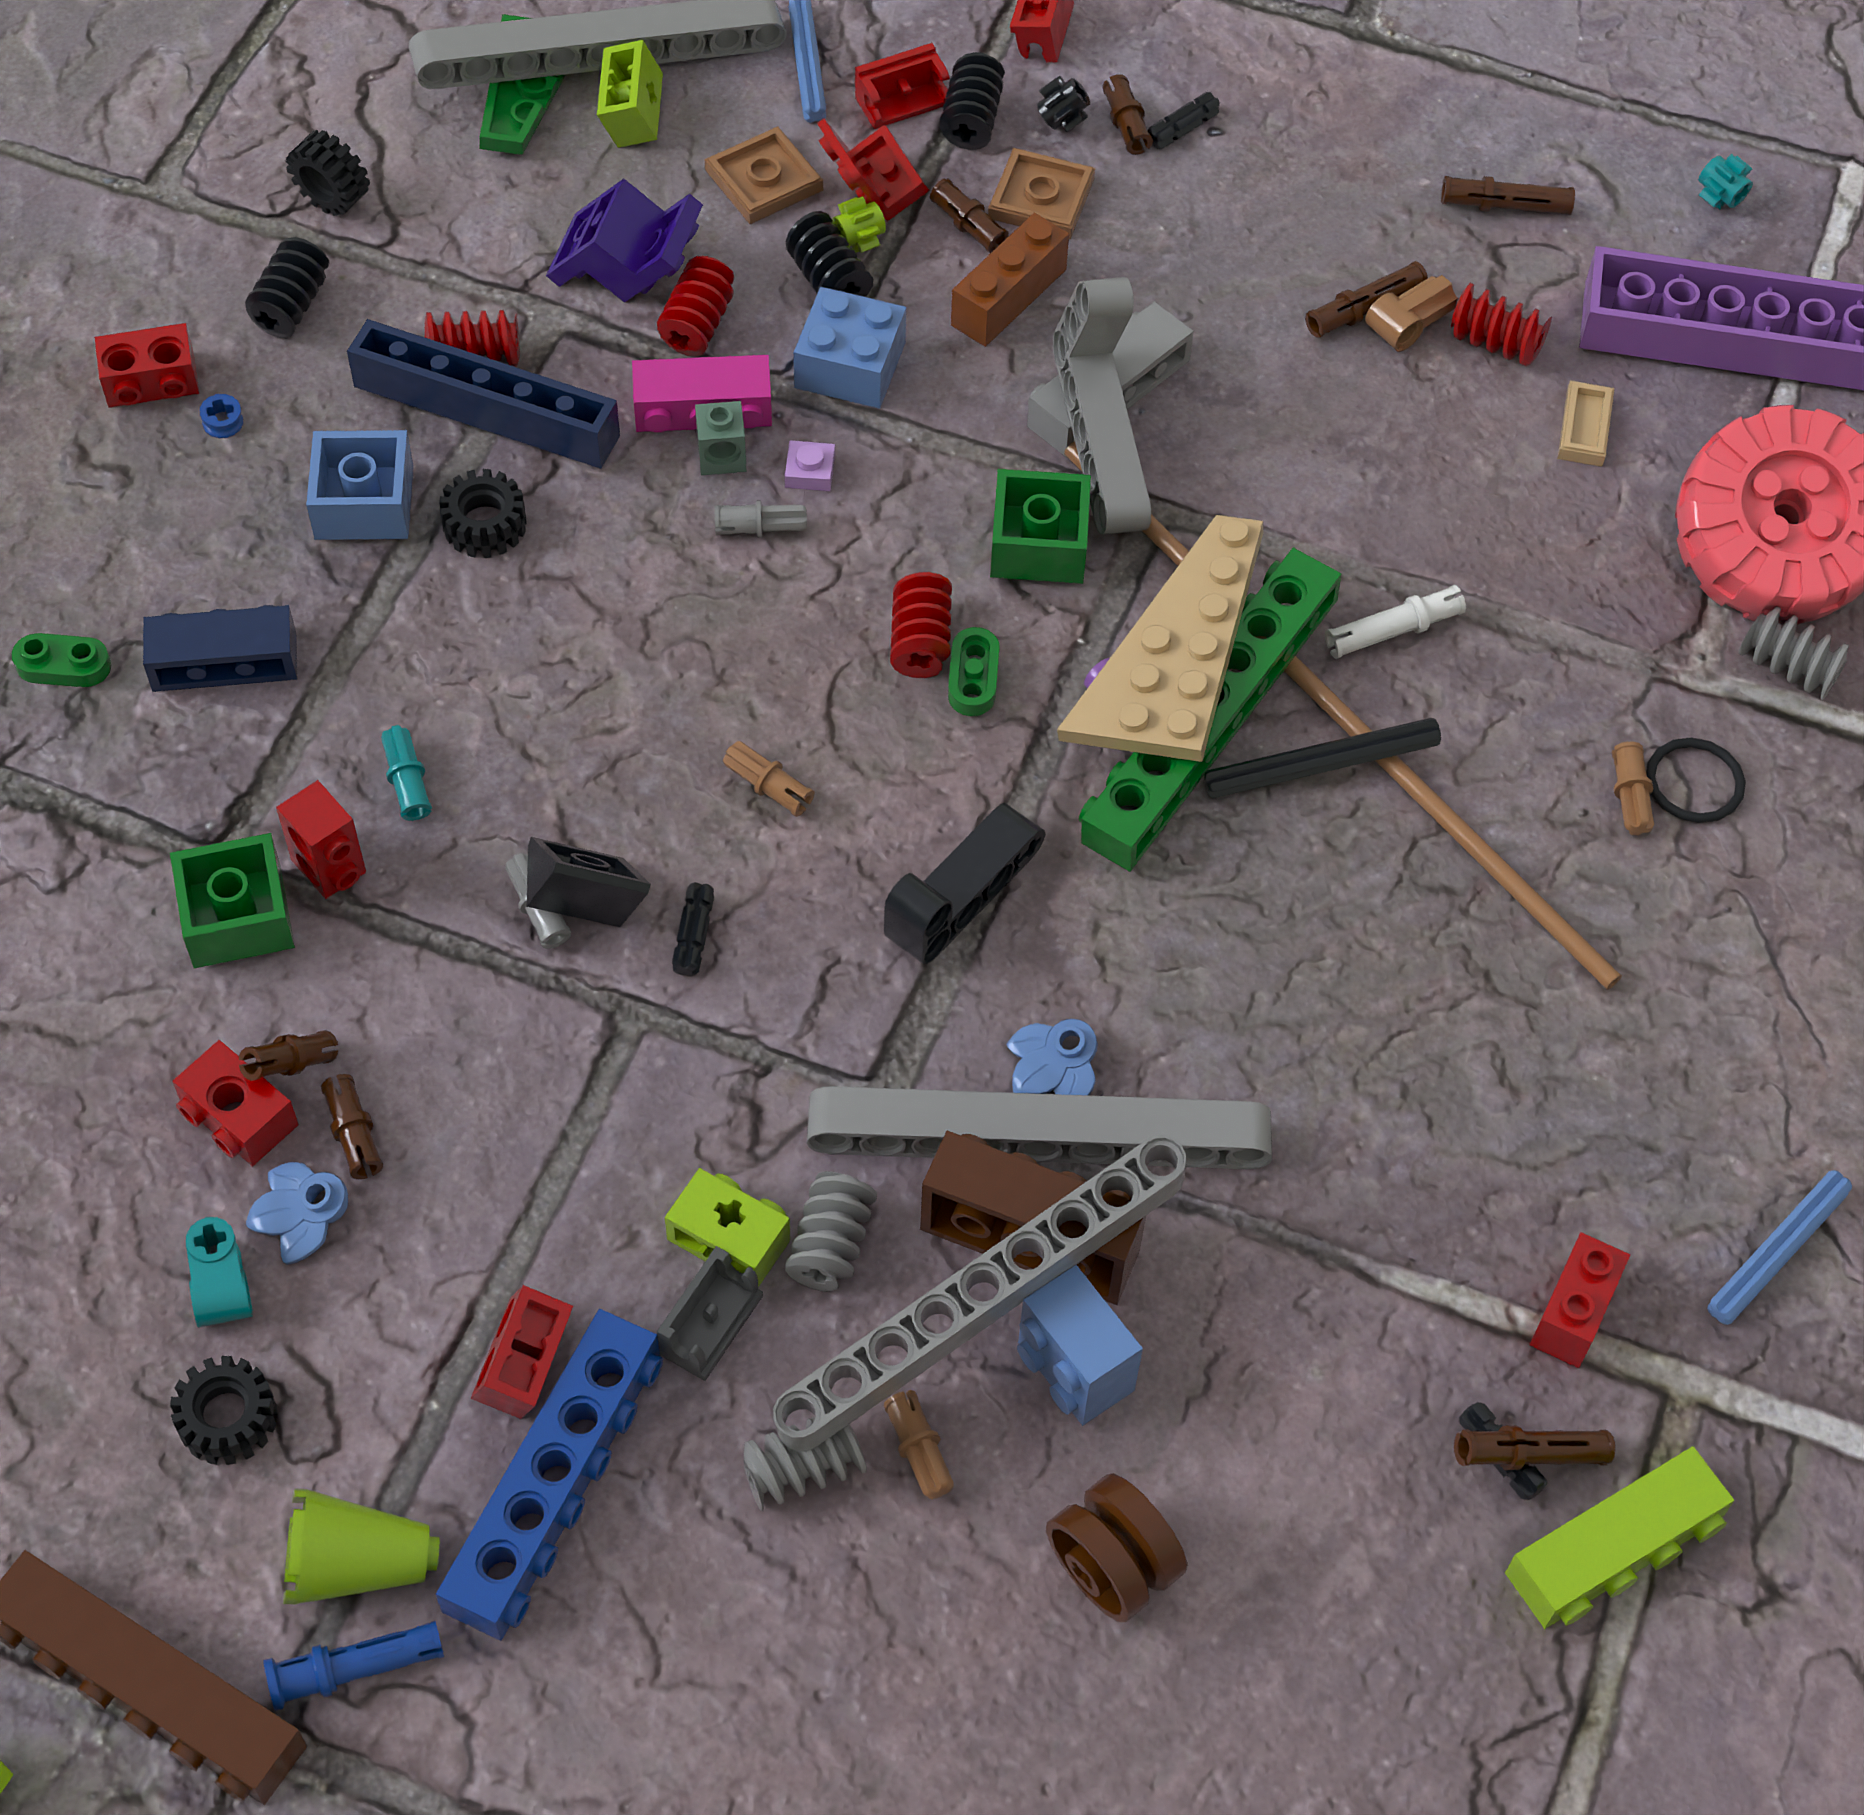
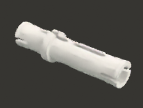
M1452 585L1447 589L1422 598L1417 595L1407 597L1402 605L1334 629L1326 630V645L1328 648L1336 647L1330 651V654L1335 659H1338L1345 654L1410 631L1419 634L1427 631L1430 624L1455 615L1464 614L1466 611L1464 596L1461 595L1455 598L1454 595L1460 594L1461 590L1457 585Z

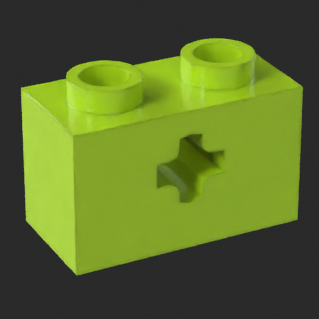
M643 40L603 49L597 116L618 148L657 140L663 72Z
M701 1168L697 1170L664 1217L668 1241L704 1261L707 1260L716 1246L729 1253L732 1259L731 1265L737 1271L744 1273L748 1267L755 1271L758 1276V1287L791 1241L790 1218L787 1217L785 1211L779 1205L765 1198H761L758 1201L742 1192L740 1186L730 1177L720 1173L714 1176Z

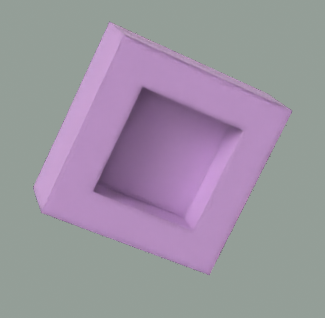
M789 440L785 488L831 491L835 444Z

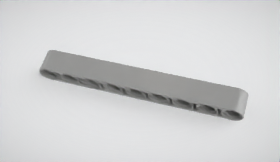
M693 0L430 29L415 34L409 41L408 47L418 82L428 89H442L599 71L602 69L604 48L639 40L645 42L657 64L769 51L779 47L785 41L787 33L776 0Z
M840 1086L817 1088L809 1096L807 1145L812 1150L825 1154L934 1158L948 1130L958 1135L972 1134L986 1141L990 1147L1009 1154L1014 1152L1023 1153L1032 1157L1037 1162L1113 1164L1147 1139L1164 1135L1174 1138L1182 1145L1186 1153V1167L1256 1169L1264 1167L1272 1161L1270 1108L1264 1104L1251 1101ZM1163 1159L1154 1160L1147 1165L1174 1167L1170 1162Z
M1165 1135L1147 1139L785 1391L777 1399L773 1408V1419L781 1442L795 1451H809L819 1446L1021 1304L1024 1298L1078 1264L1169 1200L1181 1189L1184 1182L1186 1153L1182 1145L1174 1138ZM1163 1159L1170 1162L1175 1170L1169 1175L1158 1176L1150 1172L1147 1165L1154 1160ZM1111 1190H1121L1130 1196L1131 1201L1122 1207H1113L1108 1205L1102 1197ZM1074 1220L1081 1222L1087 1229L1086 1233L1078 1238L1065 1237L1058 1230L1062 1223ZM1031 1251L1037 1253L1043 1262L1032 1270H1025L1019 1268L1014 1263V1258L1022 1252ZM978 1283L992 1284L998 1290L997 1295L988 1301H977L968 1292ZM934 1314L946 1315L953 1321L952 1326L943 1333L929 1332L923 1327V1324L929 1316ZM896 1345L902 1347L907 1352L906 1358L897 1365L888 1366L877 1359L879 1353L888 1346ZM844 1377L857 1379L862 1384L860 1390L850 1398H841L831 1392L833 1385ZM798 1409H806L815 1415L811 1426L802 1431L789 1429L785 1425L787 1417Z

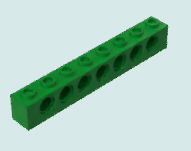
M1295 548L1290 550L1282 562L1276 560L1272 563L1264 577L1262 588L1257 594L1250 593L1246 597L1203 761L1199 762L1133 752L1125 763L1119 761L1111 770L1106 781L1107 787L1098 798L1095 796L1090 797L1080 812L1079 822L1082 823L1081 844L1127 871H1132L1203 778L1204 773L1209 770L1338 601L1342 573ZM1255 636H1264L1266 638L1260 639L1256 638ZM1229 669H1238L1242 672H1231ZM1155 770L1161 771L1165 774L1151 775L1148 772ZM1125 805H1132L1137 807L1138 809L1128 811L1120 807Z

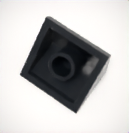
M535 837L530 838L528 845L526 907L621 927L649 893L651 884L622 857Z

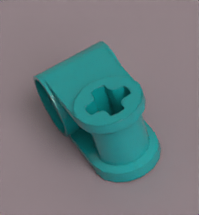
M206 1217L198 1220L190 1227L186 1234V1249L191 1276L189 1287L197 1327L201 1328L253 1317L248 1281L243 1269L241 1252L236 1243V1237L231 1225L218 1217ZM217 1245L218 1252L210 1254V1247Z

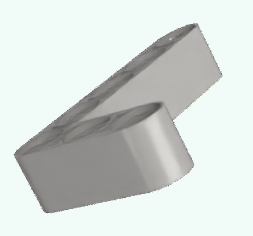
M1127 277L1079 281L1053 336L1054 358L1082 473L1084 475H1091L1090 505L1096 528L1102 535L1147 530L1151 523L1150 500L1113 356V351L1133 313V290Z

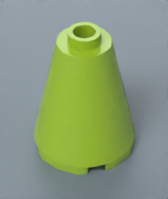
M294 1488L292 1503H303V1509H294L293 1517H290L284 1582L295 1583V1591L286 1590L284 1592L283 1604L296 1605L422 1583L425 1581L426 1571H437L440 1538L429 1536L430 1528L428 1524L312 1490Z

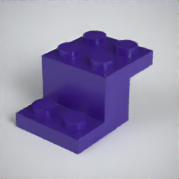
M623 178L575 213L546 277L560 287L574 276L579 279L587 272L623 302H626L639 292L646 294L652 289L657 280L665 275L668 278L673 276L683 264L685 256L682 255V251L699 228L696 220L703 204L691 194H688L664 211Z

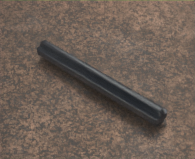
M1427 718L1210 769L1204 773V783L1209 797L1217 798L1438 746L1441 742V731L1436 719Z

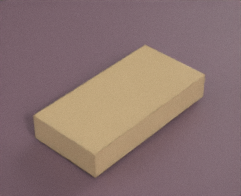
M1570 380L1566 393L1557 459L1603 466L1606 457L1615 388Z

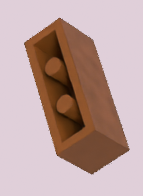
M1034 212L952 289L951 326L986 347L1066 271L1069 233Z

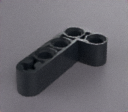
M1007 803L1000 804L924 881L913 873H908L895 884L885 901L884 935L921 963L927 965L932 962L1035 856L1044 841L1045 830Z

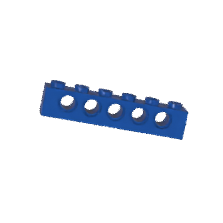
M600 1308L598 1309L436 1592V1597L443 1614L499 1641H502L510 1626L517 1628L520 1625L531 1602V1597L527 1595L537 1576L545 1578L550 1572L558 1554V1547L555 1546L564 1528L572 1529L579 1520L585 1505V1498L582 1495L591 1479L599 1481L605 1473L612 1455V1451L608 1450L618 1432L621 1434L627 1432L637 1412L638 1404L634 1402L643 1386L650 1388L660 1373L663 1358L660 1357L657 1334ZM608 1373H614L622 1377L619 1383L611 1387H602L596 1384L598 1378ZM582 1419H588L596 1423V1426L591 1431L584 1434H576L569 1430L572 1424ZM555 1466H563L570 1470L569 1474L560 1481L551 1482L542 1478L548 1469ZM526 1514H537L543 1517L542 1522L534 1529L521 1530L515 1527L516 1522ZM509 1562L516 1566L514 1572L507 1578L497 1580L487 1576L489 1570L497 1563Z

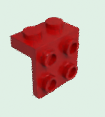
M825 118L817 123L825 135L818 141L833 162L839 158L836 162L839 166L837 170L852 191L855 190L859 198L864 197L866 204L875 202L881 209L887 222L930 191L886 125L880 127L850 150Z

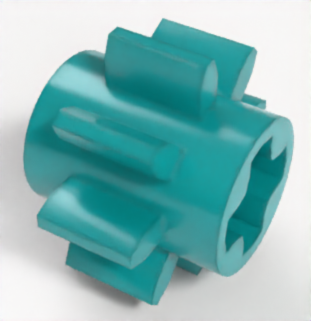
M1730 154L1726 160L1720 155L1714 157L1699 175L1698 181L1705 186L1699 193V196L1713 208L1717 207L1719 210L1724 204L1730 208L1736 207L1752 189L1753 182L1746 177L1752 171V167L1733 154Z

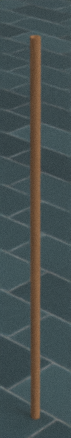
M1074 441L1068 445L1064 454L1082 471ZM1151 514L1150 526L1147 530H1142V532L1179 566L1189 551ZM1255 636L1256 638L1260 639L1266 638L1264 636ZM1296 656L1293 658L1284 672L1350 737L1372 732ZM1397 755L1375 760L1607 990L1618 983L1622 975Z

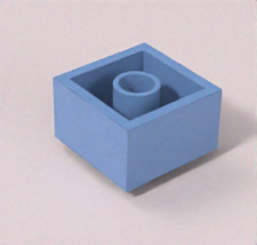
M820 287L793 352L794 388L880 409L906 343V307Z
M407 430L313 431L306 506L314 540L408 539L414 465Z
M1077 1265L1023 1299L1021 1322L1019 1325V1345H1017L1018 1353L1032 1372L1040 1371L1051 1385L1049 1387L1050 1394L1063 1413L1068 1415L1072 1412L1083 1426L1135 1391L1143 1348Z

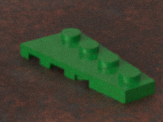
M502 14L501 22L530 18ZM566 74L489 83L479 137V149L523 155Z

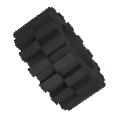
M315 130L288 154L285 162L289 165L286 169L289 174L294 175L291 178L294 186L300 185L302 189L299 192L304 198L308 195L313 206L317 208L321 205L322 211L326 214L332 212L333 216L343 215L368 192L370 179L365 177L368 172L365 167L358 165L361 162L358 155L352 156L350 154V146L346 143L343 146L339 144V137L334 134L329 137L327 131L322 130L318 132V130Z
M483 469V476L476 477L475 470L467 471L468 479L465 481L460 475L453 478L454 487L447 484L443 489L444 496H440L439 500L443 531L448 543L453 542L454 549L460 553L466 547L467 556L474 558L476 557L477 550L483 552V558H492L491 550L497 549L499 555L507 553L506 543L514 548L519 543L518 536H524L526 531L525 524H527L523 493L521 489H518L517 482L513 478L507 482L506 474L500 471L493 478L491 469ZM479 507H493L501 511L495 517L487 520H473L466 517L470 511Z
M222 1356L221 1365L215 1366L212 1357L205 1359L203 1363L206 1370L199 1373L192 1366L186 1371L190 1381L185 1383L179 1379L174 1387L178 1397H171L170 1407L174 1413L171 1415V1418L184 1446H188L191 1454L196 1458L200 1459L203 1454L207 1463L217 1465L219 1457L224 1458L226 1465L236 1464L235 1454L242 1452L247 1460L254 1456L251 1447L255 1443L262 1449L268 1443L265 1433L266 1431L274 1433L276 1422L273 1415H278L277 1405L263 1373L258 1367L253 1370L249 1361L240 1358L238 1365H236L232 1356ZM233 1393L245 1401L243 1415L230 1426L216 1428L204 1421L203 1413L207 1403L218 1395Z

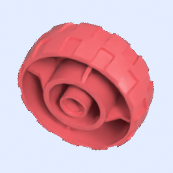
M1794 405L1765 407L1757 415L1746 419L1740 416L1727 424L1711 437L1693 459L1682 481L1677 498L1675 518H1677L1679 535L1676 541L1685 567L1692 568L1701 582L1699 587L1721 607L1726 604L1743 613V618L1755 621L1760 614L1767 615L1777 606L1781 608L1779 621H1787L1795 615L1798 617L1797 624H1801L1832 614L1864 592V433L1859 434L1853 428L1846 425V419L1819 408L1815 411L1794 409Z

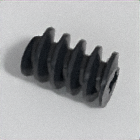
M978 52L965 54L956 61L952 69V76L943 105V113L940 117V129L943 136L959 148L979 150L986 147L991 141L997 108L1000 103V94L1003 90L1002 79L1005 75V70L996 58L988 54Z
M823 211L811 212L800 218L790 229L786 238V250L794 259V262L816 294L820 287L863 297L870 293L873 287V277L869 271L865 270L866 267L862 261L857 259V254L852 247H849L848 241L841 235V231L833 223L829 214Z
M291 237L281 241L276 253L272 255L268 266L262 272L261 278L256 281L253 291L249 293L245 301L246 311L251 320L260 329L277 338L287 339L293 336L296 329L295 325L300 324L303 312L309 309L310 300L316 297L319 290L318 287L322 286L326 279L324 270L329 267L330 262L326 254L315 244L302 238Z

